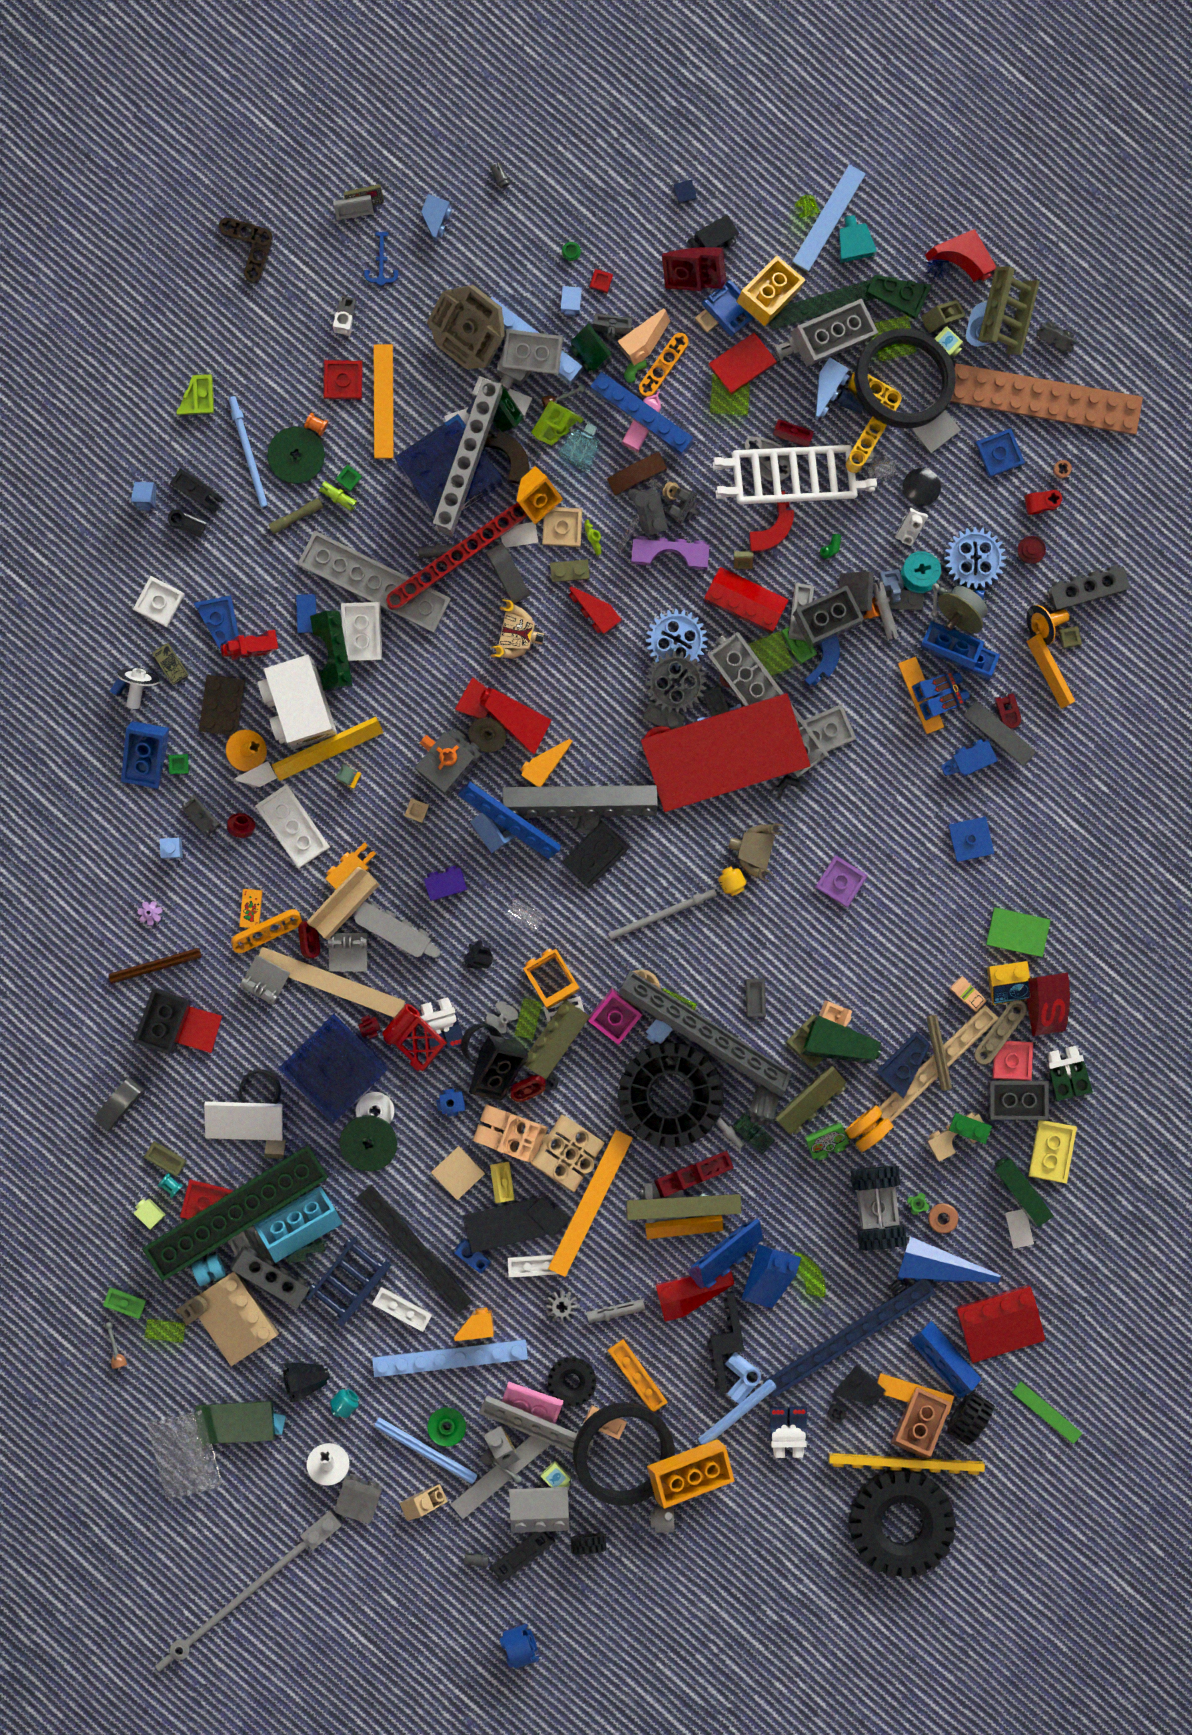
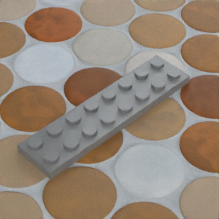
M315 530L297 564L370 602H380V607L432 633H435L451 601V598L428 588L402 608L390 610L386 605L387 595L407 581L409 577ZM412 585L405 587V591L408 594L416 592L415 587ZM392 596L389 599L392 605L400 603L399 598L396 596Z

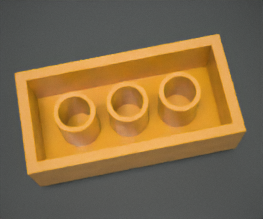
M718 1439L647 1466L656 1502L664 1509L734 1482L726 1446Z

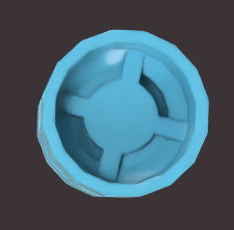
M218 1254L207 1257L206 1261L199 1260L191 1264L194 1276L200 1287L211 1283V1279L216 1281L226 1277L224 1266Z

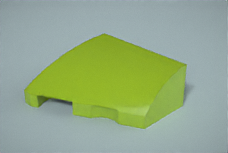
M550 400L531 433L538 440L552 446L561 436L570 432L569 428L577 421L582 423L584 419Z

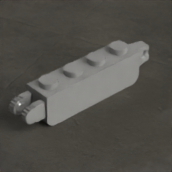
M371 900L369 903L364 901L353 913L357 924L417 958L423 956L424 953L432 956V958H437L441 954L440 949L430 943L432 939L428 938L429 933L422 929H419V931L412 928L413 924L404 919L402 922L395 919L396 914L389 910H386L384 913L378 909L380 905Z

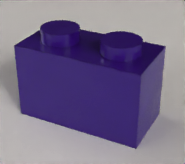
M452 866L446 868V872L438 874V871L427 874L424 882L431 902L468 891L461 868Z

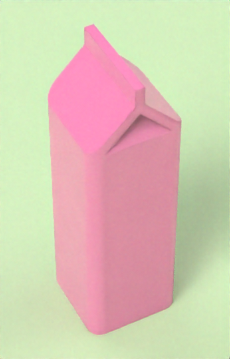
M659 392L643 400L654 410L660 412ZM633 420L622 440V445L639 452L649 431Z

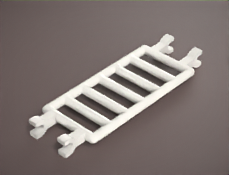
M851 445L735 450L732 452V458L715 457L713 462V471L733 468L735 487L717 486L715 491L716 499L736 497L738 504L855 499L858 496L857 491H875L877 480L874 478L856 481L855 473L847 470L850 491L838 492L834 453H845L847 461L853 450ZM873 450L865 463H872L874 458ZM808 454L812 493L801 494L796 455ZM815 454H827L831 492L819 493ZM789 455L793 494L782 495L778 456ZM770 456L774 495L762 494L759 457ZM751 457L755 496L743 495L740 458Z

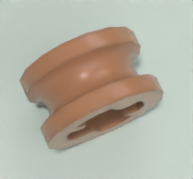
M1060 460L1055 464L1053 471L1056 477L1066 478L1071 473L1072 467L1068 461ZM1059 465H1061V467L1063 465L1066 466V474H1064V472L1062 474L1059 473Z

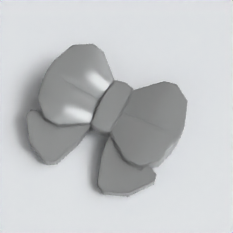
M500 1001L495 1005L501 1013L499 1017L488 1013L486 1017L487 1024L495 1027L500 1034L506 1033L507 1024L510 1020L518 1018L516 1009L506 1005L507 1002Z

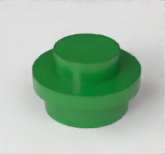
M568 242L563 246L562 255L566 260L575 261L580 257L581 249L577 243Z

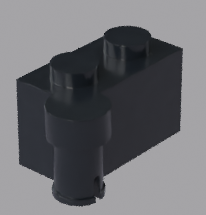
M727 214L697 231L694 239L693 237L690 238L687 243H689L691 248H722L724 246L728 248L737 242L736 238L740 233Z

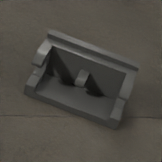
M196 795L191 796L187 803L182 804V809L206 837L221 825Z

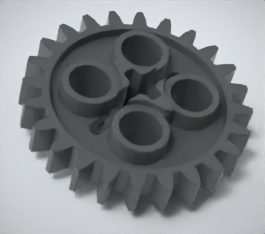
M673 651L672 657H670L666 652L665 659L658 656L659 663L652 661L655 666L654 669L648 668L652 673L651 675H645L646 678L650 679V682L645 683V685L650 686L646 693L653 694L649 699H656L655 706L660 703L662 704L661 710H664L667 706L669 713H671L673 708H675L676 713H679L680 708L686 712V706L693 709L692 702L694 701L699 704L700 702L697 697H704L700 691L706 690L702 683L707 682V680L702 679L701 676L706 674V672L699 671L702 665H695L697 659L690 661V654L684 658L683 652L677 656L676 652ZM673 663H677L680 666V671L677 674L670 672V666ZM687 669L688 672L679 680L680 686H674L665 696L664 692L673 683L671 679H677ZM687 676L694 678L695 682L691 687H687L684 684V679ZM662 677L668 682L667 686L663 689L657 686L658 679ZM675 690L680 691L682 694V698L679 701H673L671 698V694Z

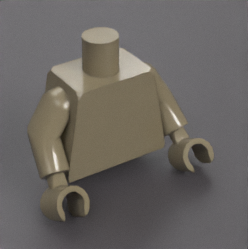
M782 824L757 825L744 832L742 840L730 838L728 848L739 851L737 859L740 860V866L748 874L769 882L765 876L768 873H773L767 870L775 835H783V833L777 832L779 826L783 827Z

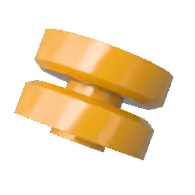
M877 1105L871 1107L845 1129V1134L850 1139H855L862 1134L855 1143L860 1152H864L878 1143L894 1126L888 1118L876 1123L883 1113Z

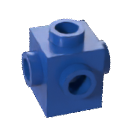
M454 1089L443 1090V1094L439 1095L440 1099L436 1100L438 1111L442 1110V1114H447V1117L459 1115L458 1111L466 1110L463 1091L455 1092ZM449 1099L454 1101L453 1106L447 1104Z

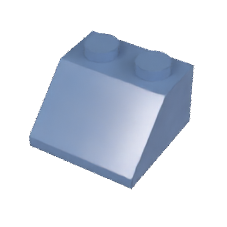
M480 813L470 821L491 853L516 838L515 835L483 813Z

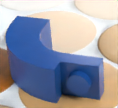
M837 636L819 644L822 650V660L818 667L803 681L808 687L811 684L817 685L823 678L820 676L821 674L828 679L835 670L840 655V645Z

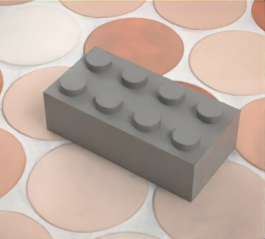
M859 299L797 326L790 334L806 367L872 339L878 334V331L863 300Z

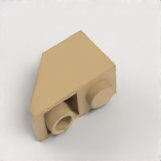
M438 1484L407 1498L399 1504L406 1520L409 1521L424 1516L448 1501L441 1485Z

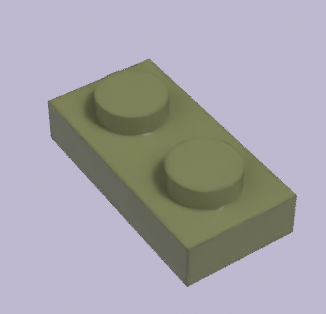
M588 559L550 563L552 583L590 579Z

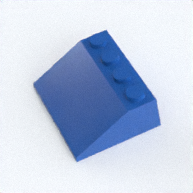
M756 1218L742 1224L686 1270L700 1289L705 1286L707 1289L717 1282L715 1278L719 1275L722 1277L731 1271L730 1266L736 1263L738 1265L746 1258L744 1255L748 1251L752 1253L758 1248L759 1242L763 1240L760 1220Z

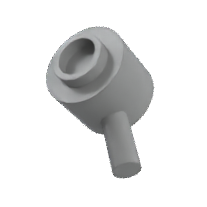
M654 1507V1512H650L651 1528H655V1533L674 1532V1507H667L665 1509L663 1507Z

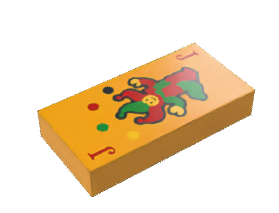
M243 889L239 927L251 928L260 924L263 890Z

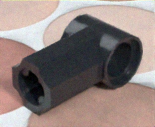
M178 509L172 510L168 514L169 524L174 529H180L199 538L203 535L207 522L185 514ZM175 515L182 517V521L178 524L172 522V517Z

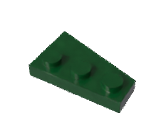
M874 275L865 293L916 319L932 284H921L910 280L903 281L897 280V278Z

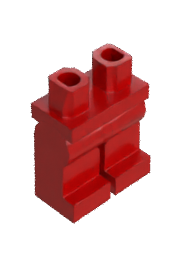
M268 630L258 637L249 635L244 638V635H238L220 646L222 657L231 656L232 660H238L239 658L268 655L278 649L275 630Z

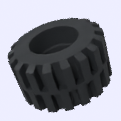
M975 1392L969 1393L953 1413L948 1423L947 1433L967 1446L970 1445L985 1429L992 1416L994 1405Z

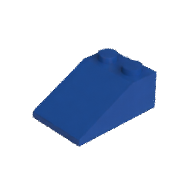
M132 721L129 724L125 734L121 782L159 788L168 745L169 728Z
M759 1244L741 1300L773 1308L795 1278L801 1257Z

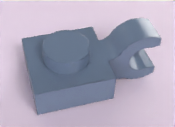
M899 569L881 572L880 579L884 582L885 591H891L893 602L901 601L900 588H903V580Z

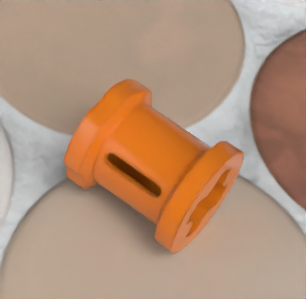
M310 413L304 428H309L317 432L319 436H322L329 421H323L315 417L313 413Z

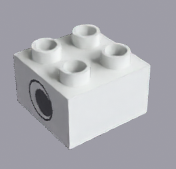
M309 655L264 669L267 679L258 681V686L264 703H267L268 707L276 706L278 716L269 718L275 739L279 740L280 744L287 742L295 750L337 735L316 665Z

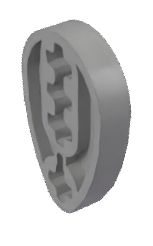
M753 436L749 437L744 445L745 450H750L749 442H757L756 447L758 449L784 448L772 440ZM789 455L778 456L779 467H786V474L782 473L780 475V482L787 479L791 474ZM747 457L752 465L751 457ZM759 457L761 477L773 483L771 462H764L765 457Z

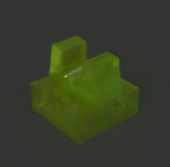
M804 195L795 203L796 207L803 206L804 209L802 213L798 214L799 218L815 216L820 213L814 195Z

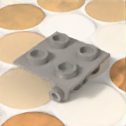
M334 933L328 939L329 971H367V933Z
M256 955L245 978L241 981L240 987L274 1005L290 973Z

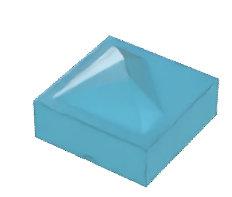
M273 1412L275 1434L282 1435L286 1415Z

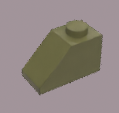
M957 299L934 307L921 316V319L928 332L933 333L966 317V314Z

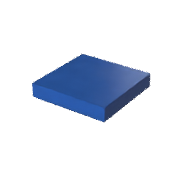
M1011 428L975 442L989 478L1025 464Z

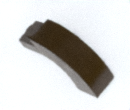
M498 431L497 438H494L492 434H488L484 447L500 450L508 456L511 462L509 483L520 485L521 478L530 471L528 457L524 448L515 438L504 432Z

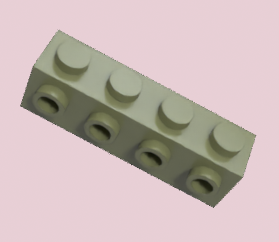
M565 999L527 1053L528 1058L524 1065L539 1076L547 1079L590 1016Z

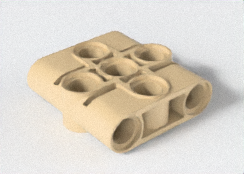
M561 1114L550 1133L542 1138V1146L532 1160L531 1165L575 1193L586 1173L592 1171L594 1160L605 1143ZM580 1133V1138L576 1141V1135ZM555 1140V1145L551 1148V1143ZM570 1150L569 1156L566 1157V1152ZM584 1159V1165L580 1167V1163ZM559 1166V1167H560V1170H559V1172L556 1174V1173H555V1170H556V1168Z

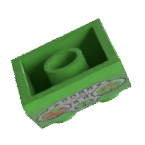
M840 1122L803 1137L812 1158H817L818 1161L828 1157V1153L835 1150L838 1153L845 1150V1145L849 1144Z

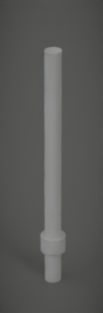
M712 889L702 894H695L691 899L608 933L610 939L613 940L691 906H699L704 903L703 901L717 896L716 891Z

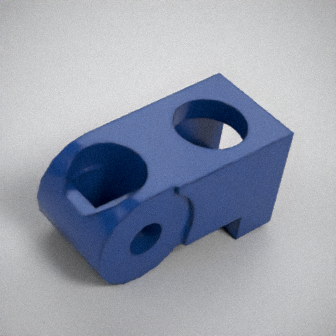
M465 1237L453 1250L458 1257L481 1274L491 1263L480 1251L471 1253L468 1240Z

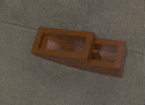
M658 451L607 478V481L614 496H617L666 472L667 467Z

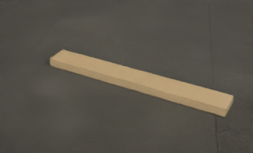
M262 947L260 950V957L290 973L289 978L386 1015L395 1017L405 1005L406 1001L294 958Z
M986 1005L943 1044L948 1067L999 1019ZM934 1054L919 1068L904 1099L895 1091L879 1106L883 1112L882 1119L888 1118L892 1122L939 1077Z

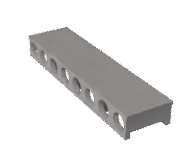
M482 379L433 520V524L436 525L434 530L447 534L450 537H453L502 395V385L500 383L497 384Z
M736 632L707 654L744 706L784 694L739 632ZM792 705L807 755L819 754L809 758L811 767H813L829 754ZM811 767L804 768L793 773L798 778Z

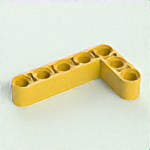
M854 372L848 383V388L857 395ZM868 374L871 390L878 392V394H874L875 397L884 406L896 411L902 399L901 394ZM888 399L893 400L895 403H890ZM873 416L846 461V468L849 472L857 473L862 469L887 427L886 424ZM870 429L876 430L877 434L872 433ZM861 444L867 445L868 449L863 448ZM852 459L858 460L860 464L854 463Z

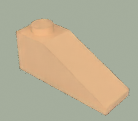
M664 308L618 340L622 352L634 366L651 354L670 323L669 316Z

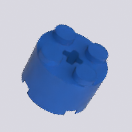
M528 1624L505 1630L503 1637L500 1638L501 1647L506 1649L508 1655L506 1661L509 1668L514 1667L517 1669L539 1661V1655L535 1656L534 1652L538 1650L531 1629H526Z

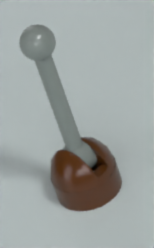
M581 384L577 389L556 398L551 395L541 398L542 404L546 408L550 400L557 403V401L579 391L584 392L586 387Z

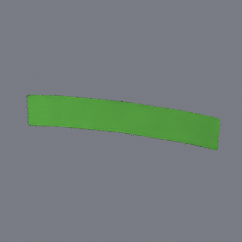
M1020 1382L1012 1391L1015 1396L1072 1444L1082 1435L1080 1430L1024 1383Z

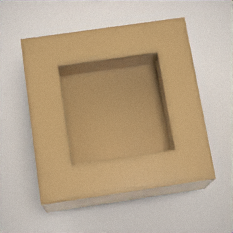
M706 309L695 317L697 323L706 333L719 324Z
M411 798L404 816L423 823L429 805Z

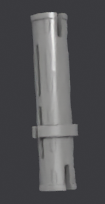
M879 581L877 582L878 585L873 583V591L876 598L875 604L878 605L888 640L893 639L892 635L894 638L899 635L889 605L890 598L886 595L884 582Z
M643 1299L611 1307L603 1306L602 1309L586 1313L588 1322L591 1324L603 1320L610 1321L611 1318L645 1311Z

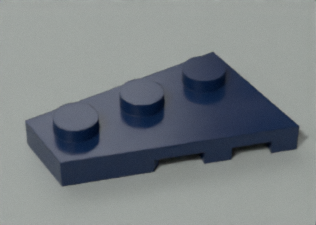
M916 1031L876 1073L904 1099L931 1044Z

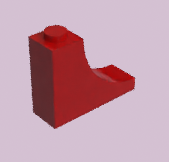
M975 229L938 244L925 254L928 261L941 259L958 265L971 277L973 282L988 280L992 277L991 273L996 268Z

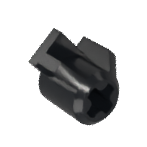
M478 940L475 945L469 944L470 951L464 957L465 967L473 969L489 968L493 962L490 948L484 947L481 940Z

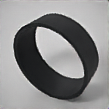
M473 1025L467 1029L462 1037V1053L466 1059L475 1065L477 1060H472L468 1052L469 1040L474 1032L482 1027L488 1029L492 1036L501 1037L500 1032L491 1025Z
M257 1069L245 1075L239 1087V1094L243 1103L246 1102L242 1096V1085L249 1076L256 1073L265 1074L274 1081L276 1096L271 1104L278 1103L281 1096V1084L272 1072Z

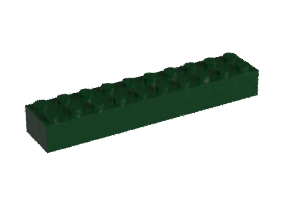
M309 1144L148 1243L142 1250L163 1282L323 1182L329 1176Z

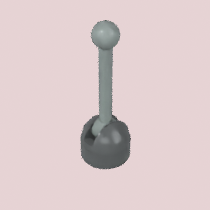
M488 1448L480 1458V1461L486 1465L495 1464L511 1476L515 1483H521L522 1478L516 1476L507 1468L503 1469L496 1461L490 1448Z

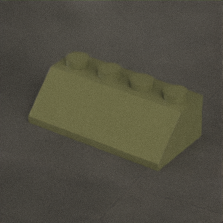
M828 1066L775 1115V1120L789 1135L792 1133L796 1135L803 1128L802 1124L806 1120L810 1122L816 1117V1111L820 1107L824 1109L831 1103L830 1098L834 1094L838 1096L846 1089L844 1085L847 1082L833 1066Z

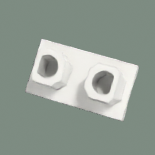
M910 508L906 516H904L903 522L895 534V538L907 545H913L928 515Z

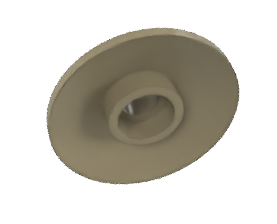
M491 718L475 720L468 731L470 742L476 744L484 752H495L501 749L506 741L504 727L498 721Z

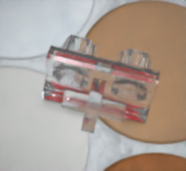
M516 898L506 913L508 917L533 932L537 931L545 918L544 915Z

